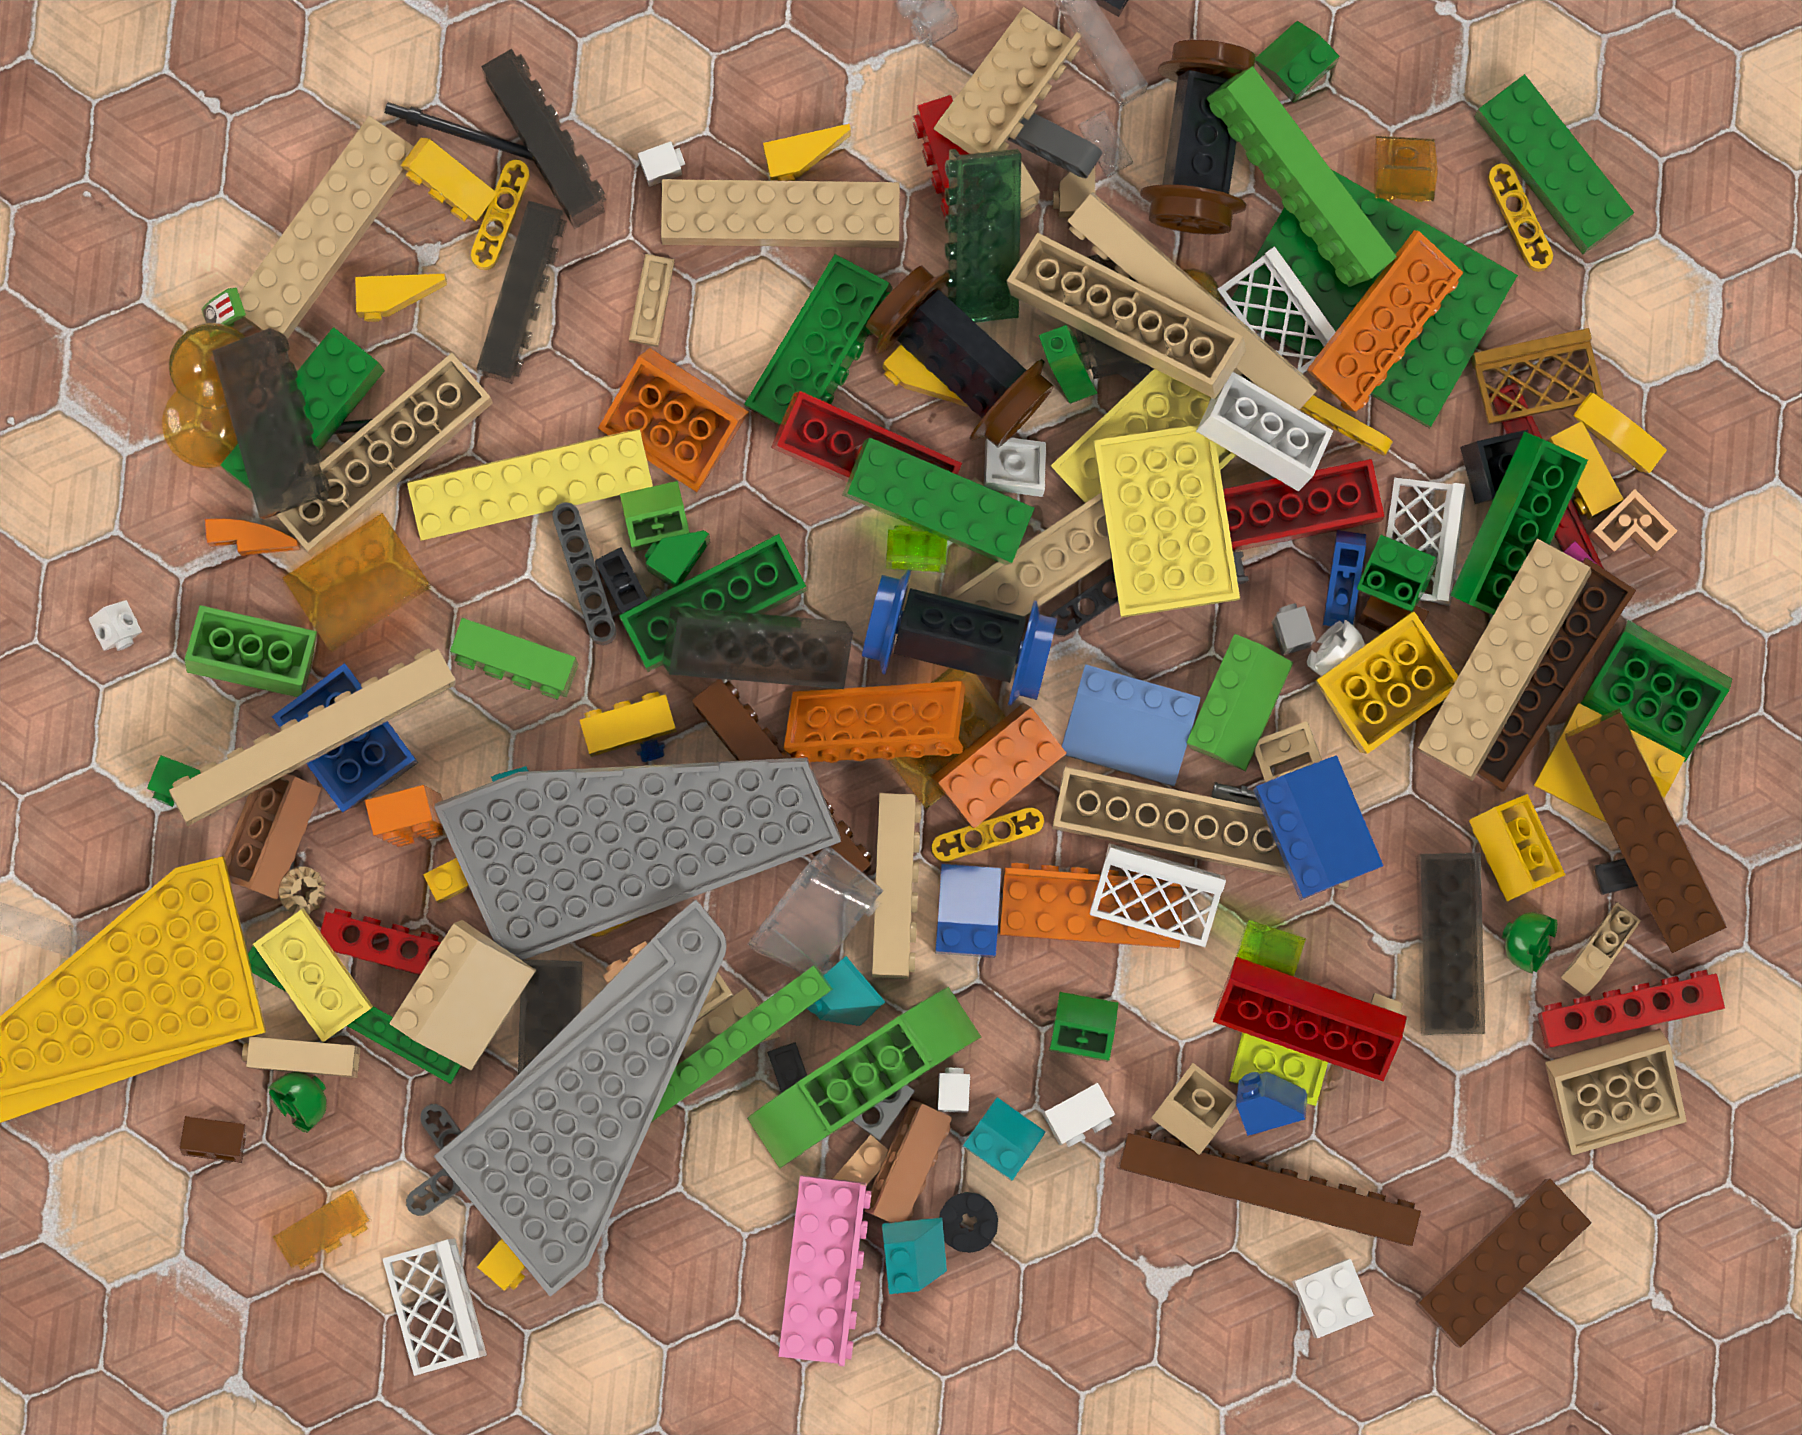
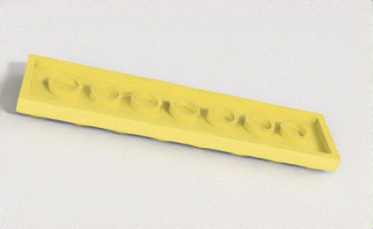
M640 428L407 481L421 541L552 511L557 505L565 502L579 505L653 486Z

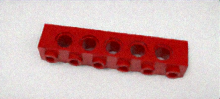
M337 908L334 909L333 913L325 912L320 930L335 953L421 975L432 954L441 944V942H438L439 936L421 932L420 937L409 934L410 928L397 924H392V928L389 929L380 926L381 920L364 916L362 921L352 919L351 912ZM349 927H357L360 931V937L354 943H348L344 937L345 931ZM381 934L387 935L389 938L388 947L382 951L376 950L373 945L375 937ZM414 942L418 946L417 955L411 959L405 958L402 954L404 945Z
M1707 969L1690 973L1691 979L1679 981L1678 976L1662 979L1661 986L1650 988L1649 982L1631 986L1632 992L1621 994L1620 989L1602 993L1603 999L1592 1001L1591 995L1573 999L1574 1005L1562 1007V1002L1545 1005V1012L1537 1014L1545 1048L1548 1049L1725 1009L1717 973L1708 975ZM1685 987H1690L1695 991L1696 998L1691 1004L1685 1002L1682 998V991ZM1656 993L1662 994L1666 998L1667 1004L1663 1010H1659L1653 1005L1652 1000ZM1626 1000H1632L1637 1005L1638 1010L1633 1017L1628 1016L1623 1010ZM1598 1006L1604 1007L1608 1011V1019L1605 1023L1598 1022L1594 1017V1011ZM1568 1013H1574L1579 1018V1026L1575 1030L1569 1029L1565 1024V1017Z

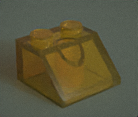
M1376 136L1374 164L1375 198H1383L1385 200L1406 199L1415 202L1434 201L1438 174L1435 139Z

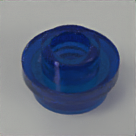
M655 738L641 742V748L636 750V754L641 757L642 762H648L665 756L663 749L666 746L664 742L658 743V740Z

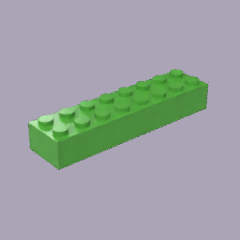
M1253 66L1231 77L1206 98L1210 103V109L1213 114L1224 121L1230 136L1235 141L1240 142L1246 150L1248 160L1253 165L1259 167L1264 174V180L1267 185L1277 191L1282 198L1283 206L1296 216L1302 231L1307 236L1312 237L1318 245V252L1324 259L1331 262L1341 282L1351 287L1369 280L1397 257Z

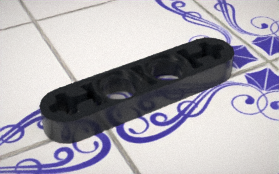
M1114 572L1051 614L1050 617L1056 618L1060 616V618L1064 619L1071 614L1067 609L1072 607L1075 616L1081 620L1079 623H1076L1075 618L1071 619L1067 623L1068 629L1065 631L1062 628H1055V636L1066 637L1118 603V596L1109 599L1102 592V588L1106 583H1115ZM1082 599H1090L1094 602L1095 610L1092 614L1084 615L1079 612L1078 603Z

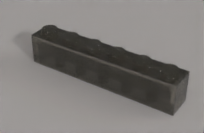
M528 201L476 368L478 374L513 384L514 377H520L524 365V360H520L523 348L529 349L533 332H529L532 320L537 322L542 305L538 304L540 293H546L549 285L550 276L546 275L549 264L554 266L558 256L559 248H555L557 238H563L567 227V220H564L563 210Z

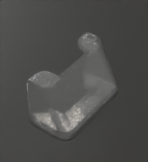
M828 846L805 867L747 943V946L756 953L802 974L816 965L820 972L825 975L834 965L830 962V959L833 957L832 955L865 914L870 917L880 906L881 903L877 899L884 890Z

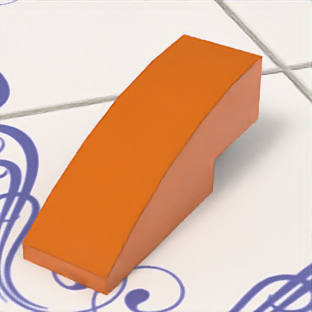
M205 519L206 538L210 547L237 544L238 553L241 556L301 550L300 544L296 539L265 525L235 519Z

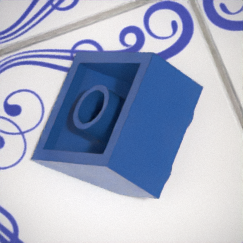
M1252 1072L1243 1076L1238 1082L1236 1106L1247 1136L1305 1120L1307 1106L1306 1090L1269 1072L1260 1074Z

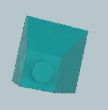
M845 956L823 975L833 990L807 1009L823 1021L861 1026L885 1001L848 957Z

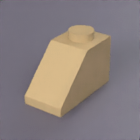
M1095 167L1086 179L1070 172L1060 181L1059 191H1053V209H1059V217H1071L1091 193H1095Z

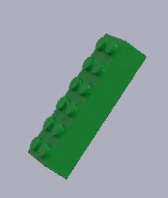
M1525 74L1477 110L1474 118L1582 255L1629 221L1633 216L1634 211Z
M333 327L220 466L230 476L270 506L287 492L385 370L377 360Z
M1524 431L1450 596L1494 615L1536 540L1539 539L1550 545L1588 459Z
M872 438L864 440L842 494L844 497L1005 565L1013 563L1034 511L1032 506Z
M777 534L619 615L647 672H650L806 592L807 586L780 534Z

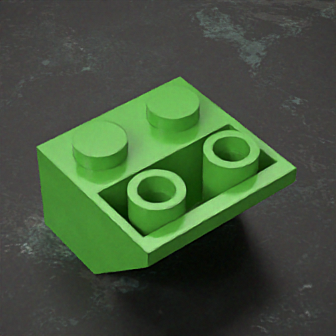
M678 481L620 494L633 552L649 549L654 542L659 544L662 538L690 533Z

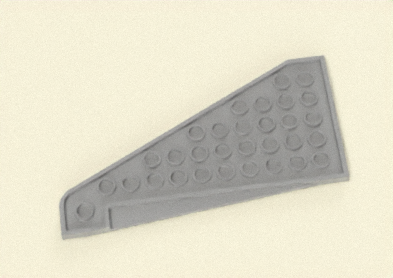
M697 899L676 915L455 1139L434 1155L436 1160L550 1297L588 1266L725 956V935Z

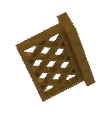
M1581 329L1474 353L1470 360L1473 370L1475 369L1487 424H1495L1581 405L1587 396H1583L1574 389L1582 377L1592 382L1595 395L1604 399L1591 345L1590 329ZM1585 350L1588 362L1583 370L1568 362L1573 352ZM1568 353L1565 359L1558 356ZM1552 357L1561 363L1554 377L1539 368L1544 358ZM1539 360L1536 366L1531 361ZM1523 363L1533 370L1525 383L1510 374L1517 364ZM1510 366L1507 372L1501 369L1503 367ZM1564 366L1579 374L1572 388L1556 379ZM1588 367L1590 369L1591 376L1586 373ZM1495 370L1504 376L1497 389L1485 383L1483 372ZM1535 372L1551 381L1543 394L1528 385ZM1507 378L1522 387L1514 400L1499 392ZM1553 383L1568 392L1562 402L1556 403L1546 397ZM1487 390L1490 391L1491 393H1493V395L1491 396L1490 400H1489V396H1488ZM1524 390L1540 398L1534 408L1526 409L1517 403ZM1571 394L1577 397L1576 399L1568 400ZM1495 396L1511 405L1506 414L1493 416L1491 403ZM1542 401L1548 403V405L1539 406ZM1513 407H1515V408H1517L1518 410H1520V411H1516V412L1510 413L1511 410L1513 409Z

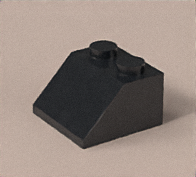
M1528 429L1476 441L1460 447L1475 504L1494 499L1524 431L1528 433Z

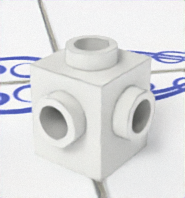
M127 600L105 606L89 618L95 635L104 651L115 647L117 651L123 650L134 644L132 639L142 632Z

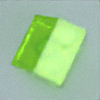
M896 525L894 530L888 529L886 569H911V571L945 573L946 539L927 531H912L911 526Z

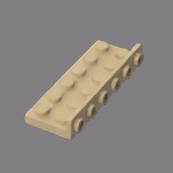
M1023 7L937 122L934 130L987 166L994 157L1000 160L1009 147V144L1006 143L1007 139L1010 137L1014 140L1024 126L1020 123L1023 118L1027 120L1031 118L1038 107L1035 101L1038 98L1042 101L1052 88L1049 82L1052 79L1058 81L1065 71L1066 66L1063 64L1067 59L1072 62L1081 47L1077 43L1082 35L1076 32L1073 38L1070 39Z

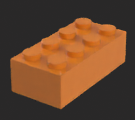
M1022 703L934 774L931 779L966 824L975 828L1067 753L1032 707Z
M420 785L365 800L373 836L392 845H397V847L411 845L415 843L414 838L420 836L422 838L426 837V840L443 836L444 828L434 808L435 803L443 801L442 795L425 785Z

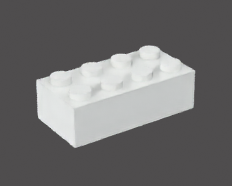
M1232 372L1216 400L1211 398L1196 432L1299 491L1314 476L1333 430Z

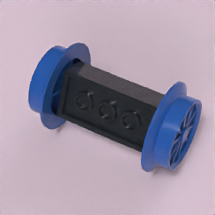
M908 569L900 579L885 575L881 576L867 629L862 657L878 660L882 674H886L896 634H898L893 653L896 655L1009 683L1011 682L1014 666L1018 664L1008 705L1011 706L1019 696L1037 700L1057 618L1039 613L1037 601L1034 600L1024 641H1021L1027 617L912 588L909 590L904 611H902L911 569Z

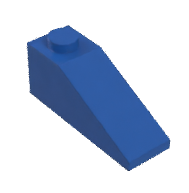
M1341 530L1336 532L1323 625L1333 626L1339 621L1344 624V620L1353 625L1359 592L1357 587L1361 580L1366 549V534Z

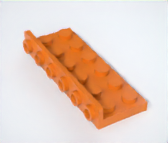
M1414 230L1395 254L1397 257L1385 267L1307 369L1315 379L1342 402L1341 406L1345 410L1357 412L1367 404L1371 392L1376 386L1384 382L1387 377V371L1404 356L1407 345L1421 334L1424 323L1429 317L1437 313L1441 307V301L1457 287L1458 279L1464 273L1420 231Z
M962 681L794 691L792 692L784 749L792 758L807 757L809 763L824 761L835 763L841 760L865 761L866 759L875 758L891 760L895 757L910 756L921 758L926 755L950 756L952 754H961L963 746L958 738L966 687Z
M1011 863V868H1005L1000 936L1180 948V940L1090 915L1100 875L1089 874L1088 868L1072 867L1071 872H1059V866L1041 865V870L1029 869V864ZM1109 870L1107 875L1112 886L1128 879L1126 876H1119V871ZM1131 872V876L1137 874V872ZM1143 875L1134 880L1141 894L1157 887L1153 878H1149L1148 875ZM1157 879L1160 885L1166 882V880ZM1106 882L1103 892L1110 889ZM1131 882L1115 890L1123 905L1138 897ZM1172 883L1163 888L1170 903L1183 897L1184 890L1180 884ZM1160 890L1144 899L1152 913L1167 905ZM1110 893L1100 899L1098 910L1110 913L1120 906L1114 895ZM1141 901L1126 908L1129 917L1133 920L1139 921L1149 915ZM1183 902L1173 907L1180 921H1182ZM1170 909L1154 917L1161 928L1168 929L1177 924ZM1122 911L1119 912V913H1117V914H1115V915H1119V916L1125 917V915H1124V913H1123ZM1151 919L1145 922L1147 924L1154 925ZM1179 927L1174 931L1181 933V928Z

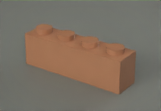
M910 1100L872 1186L870 1208L863 1209V1211L889 1223L911 1220L914 1213V1203L918 1195L925 1189V1178L929 1169L935 1165L938 1159L940 1144L950 1132L952 1117L927 1105Z

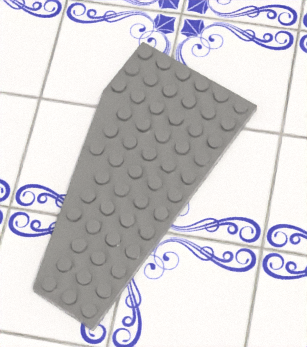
M807 757L518 772L435 803L434 806L493 941L521 960L841 842V836Z

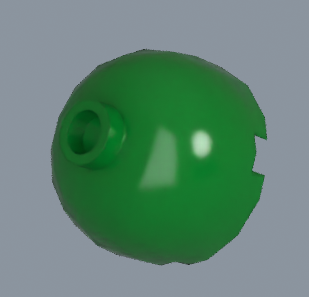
M1530 912L1519 916L1513 923L1509 922L1503 931L1502 938L1506 940L1504 948L1507 958L1511 963L1528 973L1533 974V971L1537 972L1544 964L1552 948L1548 945L1549 936L1556 937L1557 920L1544 914Z
M291 1072L278 1078L269 1086L271 1089L269 1095L276 1107L285 1117L288 1113L292 1118L296 1119L292 1124L302 1132L308 1133L323 1118L327 1109V1099L323 1092L326 1087L318 1077L313 1076L310 1078L305 1073Z

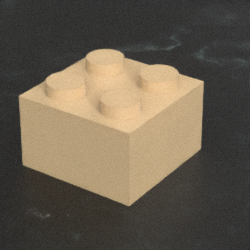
M1192 1063L1151 1119L1200 1155L1236 1107L1237 1096Z

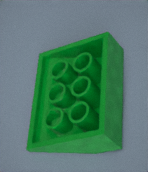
M1628 620L1581 704L1603 716L1620 708L1630 730L1685 757L1684 762H1686L1728 694L1733 679Z

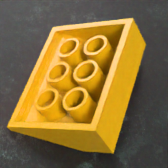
M1413 611L1316 681L1342 727L1359 752L1368 754L1446 699L1459 676Z
M1577 703L1572 708L1533 786L1607 823L1565 739L1566 733L1603 715ZM1631 730L1665 798L1685 757Z

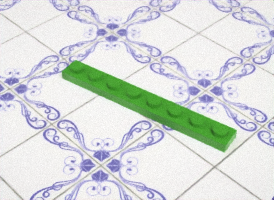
M814 965L677 1065L652 1122L832 991L833 988L818 967Z

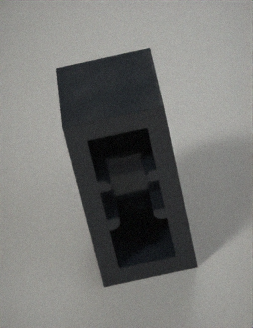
M622 547L595 560L596 566L620 614L648 601Z

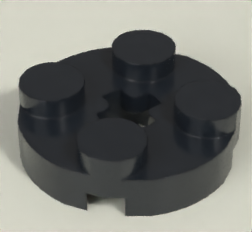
M969 1192L957 1194L951 1197L940 1211L939 1218L942 1217L944 1241L957 1251L967 1253L980 1251L987 1247L997 1234L998 1215L996 1209L988 1199L980 1194ZM964 1214H968L970 1218L975 1216L977 1220L973 1224L974 1230L970 1232L967 1228L962 1229L959 1223L963 1221L962 1216Z

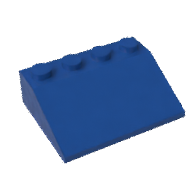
M344 663L275 713L272 718L279 727L293 719L300 722L309 717L307 713L320 705L326 708L336 703L334 698L346 691H350L351 694L362 689L361 684ZM387 721L307 763V765L341 812L344 813L393 782L415 766L418 761Z
M1337 755L1272 779L1253 789L1300 901L1384 866Z

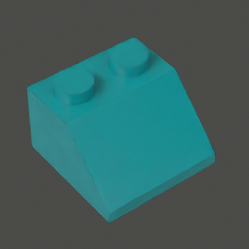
M997 1097L962 1147L1012 1181L1046 1131Z
M942 1217L882 1224L889 1294L920 1291L947 1271Z

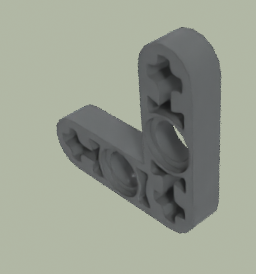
M430 1104L422 1110L420 1115L421 1123L440 1150L444 1148L443 1141L448 1134L454 1133L458 1136L461 1133L459 1127L442 1106ZM430 1110L435 1113L439 1111L442 1113L439 1120L444 1127L448 1122L452 1126V1128L443 1131L438 1138L434 1134L440 1131L437 1125L427 1123V1120L430 1118L428 1114ZM444 1168L411 1191L407 1196L406 1206L412 1214L417 1216L427 1215L461 1191L453 1179V1188L450 1192L441 1193L436 1187L437 1180L442 1176L450 1177ZM430 1184L433 1193L440 1200L435 1203L434 1198L431 1197L425 1202L427 1207L425 1210L421 1208L414 1209L412 1205L415 1203V1199L413 1197L417 1194L420 1197H424L430 1193L425 1189Z

